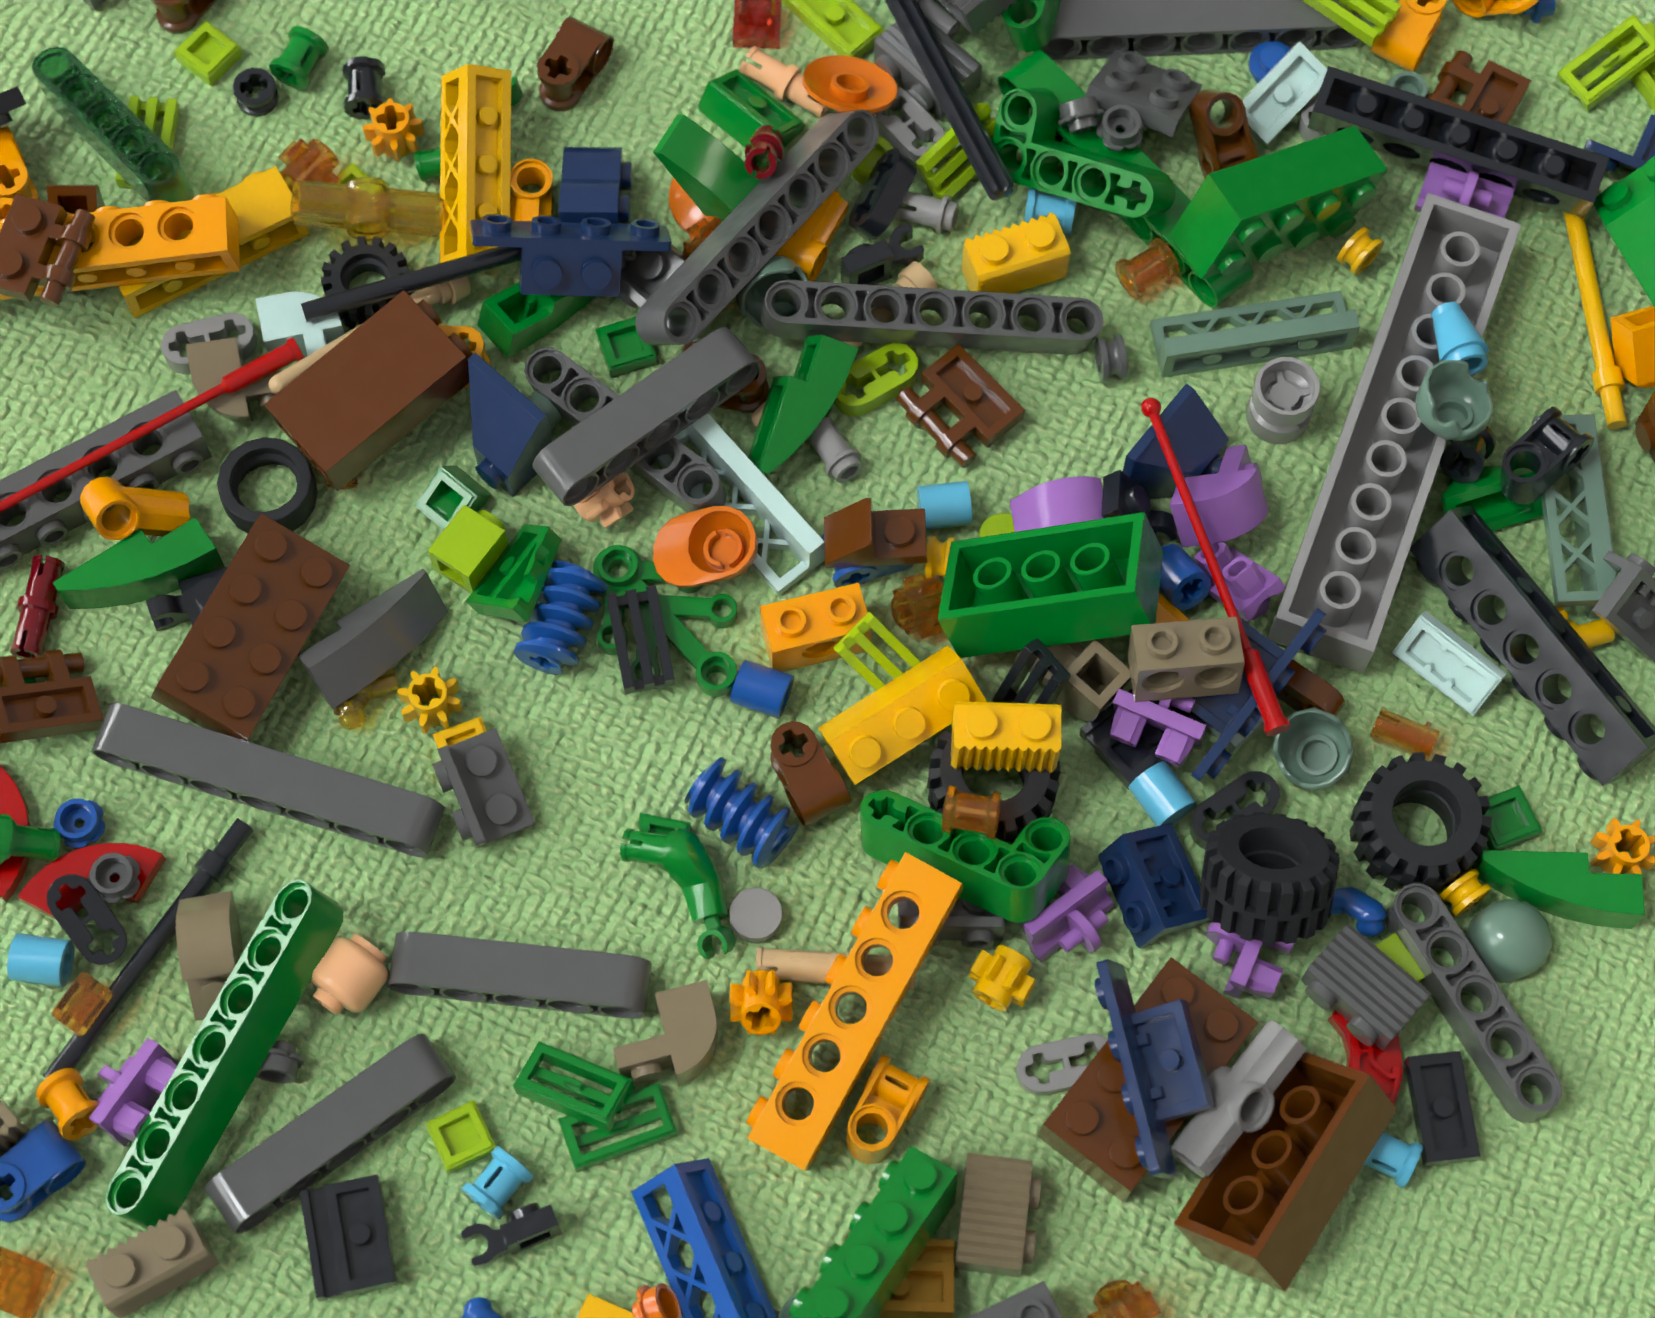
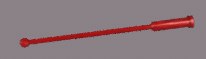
M293 337L287 339V343L223 376L219 385L0 501V513L224 393L233 395L292 362L300 361L304 356Z
M1147 398L1141 404V412L1151 420L1227 616L1237 617L1245 661L1243 671L1265 726L1263 729L1266 736L1278 735L1287 731L1291 724L1289 719L1283 714L1259 651L1253 649L1250 645L1160 418L1161 404L1155 398Z

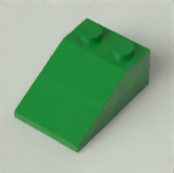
M1653 156L1646 164L1619 182L1609 185L1602 193L1596 196L1593 205L1655 308V156Z

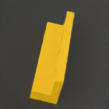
M466 64L441 76L440 263L495 248L494 246H474L472 244L470 220H482L483 216L489 214H501L510 217L511 70Z

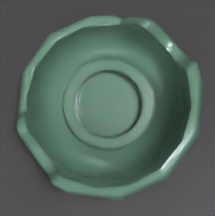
M773 255L736 295L741 314L743 316L746 315L756 326L762 327L760 313L767 290L771 285L782 280L808 281L802 268L786 256ZM778 301L772 304V308L780 316L791 317L797 314L796 309L789 302Z
M1441 360L1430 367L1423 378L1415 399L1417 415L1430 431L1445 440L1454 442L1470 440L1486 429L1494 409L1490 393L1488 392V382L1485 380L1477 381L1472 378L1468 371V363L1465 361Z
M1317 708L1292 713L1288 717L1291 727L1287 731L1276 735L1273 742V755L1279 768L1292 784L1299 785L1301 788L1319 790L1333 787L1349 773L1354 756L1352 738L1348 729L1337 716Z
M1505 899L1491 903L1473 917L1465 934L1493 979L1500 983H1510L1513 980L1534 973L1541 965L1545 964L1553 945L1549 924L1539 910L1528 902L1519 901L1518 899Z

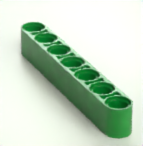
M1041 50L1031 52L997 79L1003 96L1013 89L1047 88L1056 95L1060 105L1086 96V93ZM1029 101L1027 104V115L1031 119L1033 107ZM1057 125L1054 141L1161 171L1138 146L1133 149L1124 148L1121 151H1113L1103 145V139L1098 137L1096 128L1083 133L1070 134L1068 127ZM1116 128L1118 133H1123L1120 128ZM1101 172L1099 176V185L1102 191L1104 192L1106 188V178L1103 172ZM1175 184V200L1167 212L1160 215L1138 218L1117 214L1204 304L1211 308H1216L1254 277L1252 266L1248 263L1229 276H1223L1220 273L1203 280L1199 278L1169 235L1191 202ZM1133 187L1130 192L1147 195L1140 191V187Z
M298 879L288 882L276 894L110 1181L105 1201L111 1213L145 1229H148L149 1225L157 1227L159 1220L166 1222L169 1214L177 1215L178 1210L184 1203L268 1056L269 1050L275 1044L311 981L314 969L327 953L339 932L344 912L342 906L337 901L309 883Z

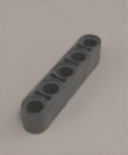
M718 328L548 444L535 457L532 468L564 506L575 505L744 389L757 376L761 365L729 328Z
M544 347L538 349L529 356L525 363L524 372L532 389L546 397L556 407L561 417L573 426H576L619 396L555 348ZM549 371H562L560 377L555 382L549 384L541 383L542 378ZM589 398L599 399L598 404L591 411H578V407L584 400ZM675 437L629 468L687 513L712 506H724L726 503V491L717 471ZM664 454L674 456L673 462L667 468L661 470L652 468L653 462L659 456ZM701 483L712 485L710 493L700 499L690 497V492L696 485Z
M1412 883L1404 886L1398 891L1386 911L1385 924L1390 935L1394 933L1398 935L1425 975L1422 984L1431 993L1430 996L1505 1111L1513 1119L1522 1123H1532L1540 1120L1560 1100L1562 1085L1558 1075L1438 894L1431 887L1424 884ZM1413 904L1423 912L1424 921L1419 923L1408 920L1402 912L1401 905ZM1442 948L1452 956L1454 966L1442 967L1438 965L1431 956V949ZM1466 992L1476 995L1481 1000L1483 1012L1475 1013L1467 1010L1461 1002L1460 994ZM1496 1037L1506 1040L1512 1048L1513 1057L1507 1059L1497 1056L1491 1048L1490 1038ZM1521 1083L1535 1085L1543 1096V1103L1541 1105H1533L1527 1102L1521 1093Z
M404 931L396 933L387 987L393 991L409 995L637 1019L644 1017L646 1014L652 963L641 957L624 954Z
M422 1033L413 1036L223 1169L207 1183L205 1192L233 1233L236 1235L242 1234L254 1228L298 1197L300 1190L312 1187L441 1095L453 1084L456 1076L426 1034Z

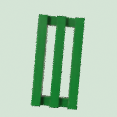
M540 1041L513 1084L516 1094L607 1132H610L615 1124L613 1118L616 1113L620 1114L625 1106L624 1099L626 1095L630 1097L635 1089L631 1078ZM544 1061L610 1088L613 1092L611 1095L586 1086L578 1080L542 1068L540 1064ZM531 1079H535L556 1089H559L578 1098L591 1102L595 1105L603 1107V1109L601 1110L592 1105L579 1101L575 1098H572L553 1089L540 1085L536 1082L531 1081Z
M660 1082L634 1091L630 1097L626 1095L624 1099L625 1106L622 1111L652 1100L655 1101L657 1108L615 1122L610 1132L599 1128L575 1137L573 1129L588 1123L569 1115L558 1119L576 1173L678 1136ZM595 1105V1106H594V1107L599 1108V1109H601V1110L603 1109V1107H600V1106H598V1105ZM662 1121L663 1126L581 1155V1148L653 1122Z

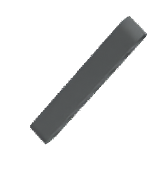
M1061 0L1052 36L1049 42L1040 50L1052 60L1110 58L1115 50L1134 52L1143 57L1251 53L1257 45L1269 41L1283 43L1290 49L1298 42H1301L1308 50H1330L1349 48L1361 40L1301 0ZM1355 11L1350 12V13H1352L1353 15H1355L1356 17H1358L1359 19L1362 20L1360 14H1358V13L1355 12Z
M854 110L830 113L820 118L779 161L774 173L770 177L762 179L641 306L635 321L639 337L646 344L652 346L684 345L695 340L873 150L879 137V128L875 117L868 111ZM668 318H669V328H668V326H667V319H668Z
M782 280L771 285L766 292L760 313L761 323L765 330L773 336L781 338L806 339V336L825 335L847 342L902 343L905 345L953 348L959 343L966 349L1068 355L1081 354L1088 350L1102 329L1104 321L1102 311L1097 304L1089 299L1078 297ZM778 301L789 302L794 306L797 314L791 317L780 316L774 311L772 304ZM826 304L838 305L843 309L846 317L840 320L829 319L824 315L821 307ZM875 307L887 308L893 314L894 321L889 323L879 322L871 314V309ZM923 310L937 312L941 316L943 324L938 326L928 325L921 318L920 312ZM971 313L984 314L990 320L991 327L986 329L977 328L970 321L969 315ZM1025 315L1032 317L1039 324L1040 330L1034 332L1025 330L1019 324L1018 317ZM1074 318L1082 321L1087 327L1088 333L1082 335L1074 333L1067 326L1066 320Z
M121 703L110 704L91 750L96 757L119 767L415 857H427L445 809L440 802L416 792Z

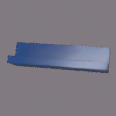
M709 1158L674 1164L631 1192L670 1287L678 1298L683 1318H705L699 1307L701 1290L709 1292L716 1306L713 1318H777ZM665 1187L673 1203L670 1220L661 1216L653 1197L654 1194ZM680 1239L689 1242L694 1253L691 1270L682 1266L677 1254Z

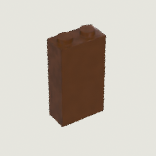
M404 290L264 404L276 424L337 492L469 383L468 359L473 355L469 347L455 332L448 337L438 327L442 321L433 308L423 299L416 304Z

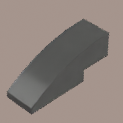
M421 569L336 621L340 628L338 631L300 653L298 657L321 696L334 709L363 690L412 651L444 618L448 610L427 572Z

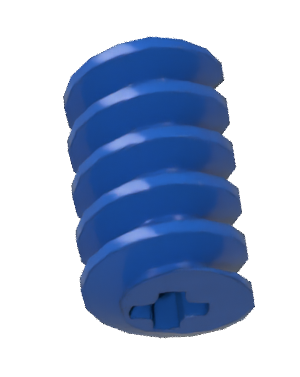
M553 561L544 582V587H542L537 599V605H535L529 618L530 623L523 626L521 632L523 641L516 644L513 652L515 656L533 669L552 675L563 673L561 669L562 664L577 666L579 657L569 651L568 648L569 646L584 648L587 640L575 632L576 628L591 630L594 622L582 614V612H598L601 604L591 597L590 593L605 594L608 586L585 568L570 562Z
M720 757L698 776L688 791L684 802L685 804L689 803V815L693 818L705 816L704 824L708 830L715 831L722 827L720 833L722 841L730 844L738 840L736 849L737 853L741 856H747L754 852L753 865L758 869H763L769 866L786 848L798 830L799 824H795L790 828L786 825L791 811L788 807L783 808L775 815L770 813L775 798L771 794L757 803L754 800L759 786L756 782H752L742 790L739 789L738 784L743 773L741 770L737 769L725 778L722 772L727 759Z

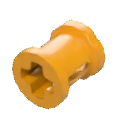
M64 1068L46 1077L37 1088L35 1096L42 1107L51 1109L59 1121V1133L63 1139L68 1141L78 1140L99 1127L89 1119L99 1105V1102L89 1098L82 1087L83 1078L78 1070L74 1068Z

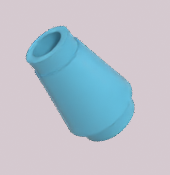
M1447 302L1435 308L1431 317L1433 319L1439 360H1462L1467 362L1471 377L1481 372L1488 364L1487 354L1489 347L1461 309L1460 304L1457 302Z

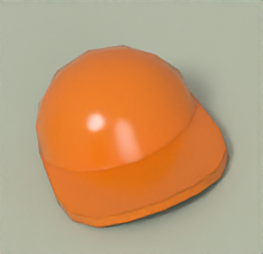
M712 506L684 513L670 519L659 530L653 546V562L657 573L667 583L677 587H695L722 580L731 581L746 573L756 559L759 539L752 522L741 511L729 506Z

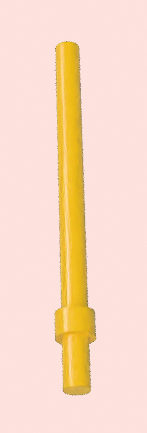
M1563 212L1595 371L1591 374L1594 391L1597 396H1601L1607 428L1611 430L1620 429L1627 425L1621 396L1625 386L1621 368L1615 366L1585 217L1581 218Z

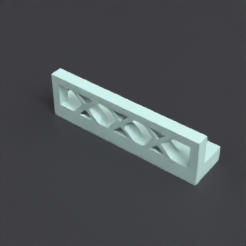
M706 414L675 436L682 444L690 440L701 452V458L706 462L708 460L714 466L720 479L726 480L733 487L732 502H726L724 506L737 509L743 514L758 515L765 523L763 538H758V548H762V556L760 557L757 553V557L751 566L778 596L825 561V542L709 414ZM669 454L661 455L656 459L663 468H667L673 462ZM705 483L698 484V487L692 488L690 497L697 499L705 497ZM740 495L747 504L738 503V496ZM770 529L779 539H769ZM768 549L790 550L800 563L779 578L767 565Z

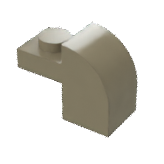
M236 337L186 344L192 382L199 395L219 385L223 376L244 366L240 342ZM276 371L233 395L224 393L207 402V405L228 419L253 421L250 401L258 400L259 407L266 408L264 404L276 395L270 390L269 381L281 371Z
M1094 640L1087 648L1083 647L1079 642L1046 646L1071 675L1054 703L1061 705L1062 709L1085 721L1095 720L1114 700L1118 690H1123L1131 680L1129 668L1097 640ZM1020 650L1017 653L1015 660L1017 659L1022 650ZM1039 658L1036 659L1035 663L1029 671L1030 673L1032 672L1037 662L1040 660ZM1049 670L1043 678L1042 684L1044 686L1047 685L1053 676Z
M232 891L179 900L176 913L178 957L182 979L187 981L195 1021L205 1019L240 958L242 934Z
M707 980L655 993L664 1035L613 1048L621 1075L632 1078L633 1083H644L662 1077L664 1075L663 1069L673 1067L679 1087L693 1081L705 1071L714 1057L718 1043L716 1013Z

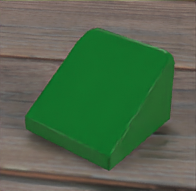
M440 466L415 504V507L444 530L464 504L478 512L492 494L459 467Z

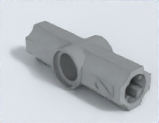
M1271 1020L1266 1023L1232 1068L1222 1066L1215 1069L1207 1077L1215 1108L1201 1111L1194 1115L1171 1145L1172 1154L1197 1175L1204 1179L1209 1177L1243 1131L1255 1132L1268 1122L1274 1108L1273 1092L1307 1050L1301 1041L1289 1033L1283 1026Z

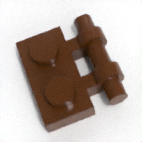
M1457 51L1453 59L1445 62L1438 73L1437 79L1439 83L1433 93L1427 94L1425 98L1508 124L1527 92L1531 80L1488 60L1480 74L1469 68L1473 62L1472 56L1465 51ZM1462 90L1468 93L1462 106L1451 101L1455 91Z
M16 194L0 230V294L31 302L38 285L44 286V289L39 298L40 301L51 307H59L64 293L71 291L76 280V275L73 271L81 252L88 251L93 239L89 232L94 223L95 216L88 211L77 209L71 224L64 225L68 214L62 206ZM54 246H60L61 248L54 265L49 264L46 266Z
M959 343L922 372L921 382L929 389L926 394L920 397L911 387H906L896 397V401L907 411L905 417L914 427H922L937 442L935 448L945 458L952 457L962 468L969 466L977 456L965 443L968 439L975 435L988 448L1023 420L1025 410ZM943 405L960 420L951 428L935 413Z
M61 650L44 651L42 657L18 660L15 655L0 657V743L100 730L104 718L91 676L70 678L69 675L84 671V658L81 652L63 654ZM45 677L46 682L25 684L23 679Z

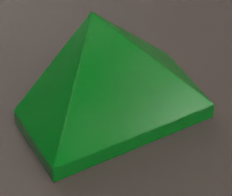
M1485 466L1479 478L1471 483H1458L1454 480L1441 495L1444 515L1450 509L1471 505L1492 531L1543 516L1541 497L1528 504L1514 503L1505 497L1500 487L1502 466ZM1527 468L1513 471L1515 475L1522 478L1536 475Z

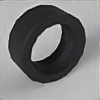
M262 437L246 441L231 451L220 466L217 480L220 500L227 515L237 528L246 533H249L260 513L291 531L296 530L306 522L313 512L318 494L309 461L298 447L283 439ZM269 464L283 465L289 468L295 475L297 482L296 492L289 502L278 509L266 512L252 511L244 506L240 500L238 488L248 473L257 467Z

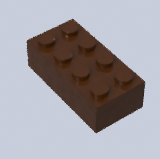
M260 513L156 685L151 699L202 728L247 741L350 565Z
M1171 957L1135 1003V1011L1137 1013L1179 999L1187 1001L1208 1077L1215 1069L1228 1064L1258 1022ZM1107 1040L1044 1122L1037 1137L1124 1203L1148 1169L1143 1168L1136 1152L1135 1139L1140 1134L1135 1115L1132 1116L1128 1112L1122 1097V1084L1126 1083L1122 1063L1117 1062L1114 1058L1109 1041ZM1188 1116L1164 1122L1169 1141Z
M1308 1052L1303 1053L1273 1092L1274 1108L1268 1122L1255 1132H1242L1209 1177L1201 1179L1174 1222V1225L1204 1257L1284 1292L1288 1289L1397 1111V1108L1371 1075Z

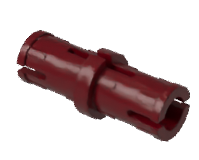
M771 125L759 127L749 139V142L752 144L749 145L747 143L745 147V168L750 175L753 171H756L755 178L757 179L770 177L779 163L777 158L782 160L784 154L783 136L778 129L775 133H772L773 126Z
M42 555L32 557V567L25 595L18 598L16 606L20 616L13 644L10 647V653L18 658L27 659L30 657V653L33 654L32 658L42 657L50 621L57 618L59 606H56L55 600L58 591L53 582L61 578L62 572L65 569V563L55 557L46 555L45 564L42 563Z

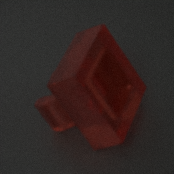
M735 0L733 47L752 48L757 46L763 49H780L782 0Z

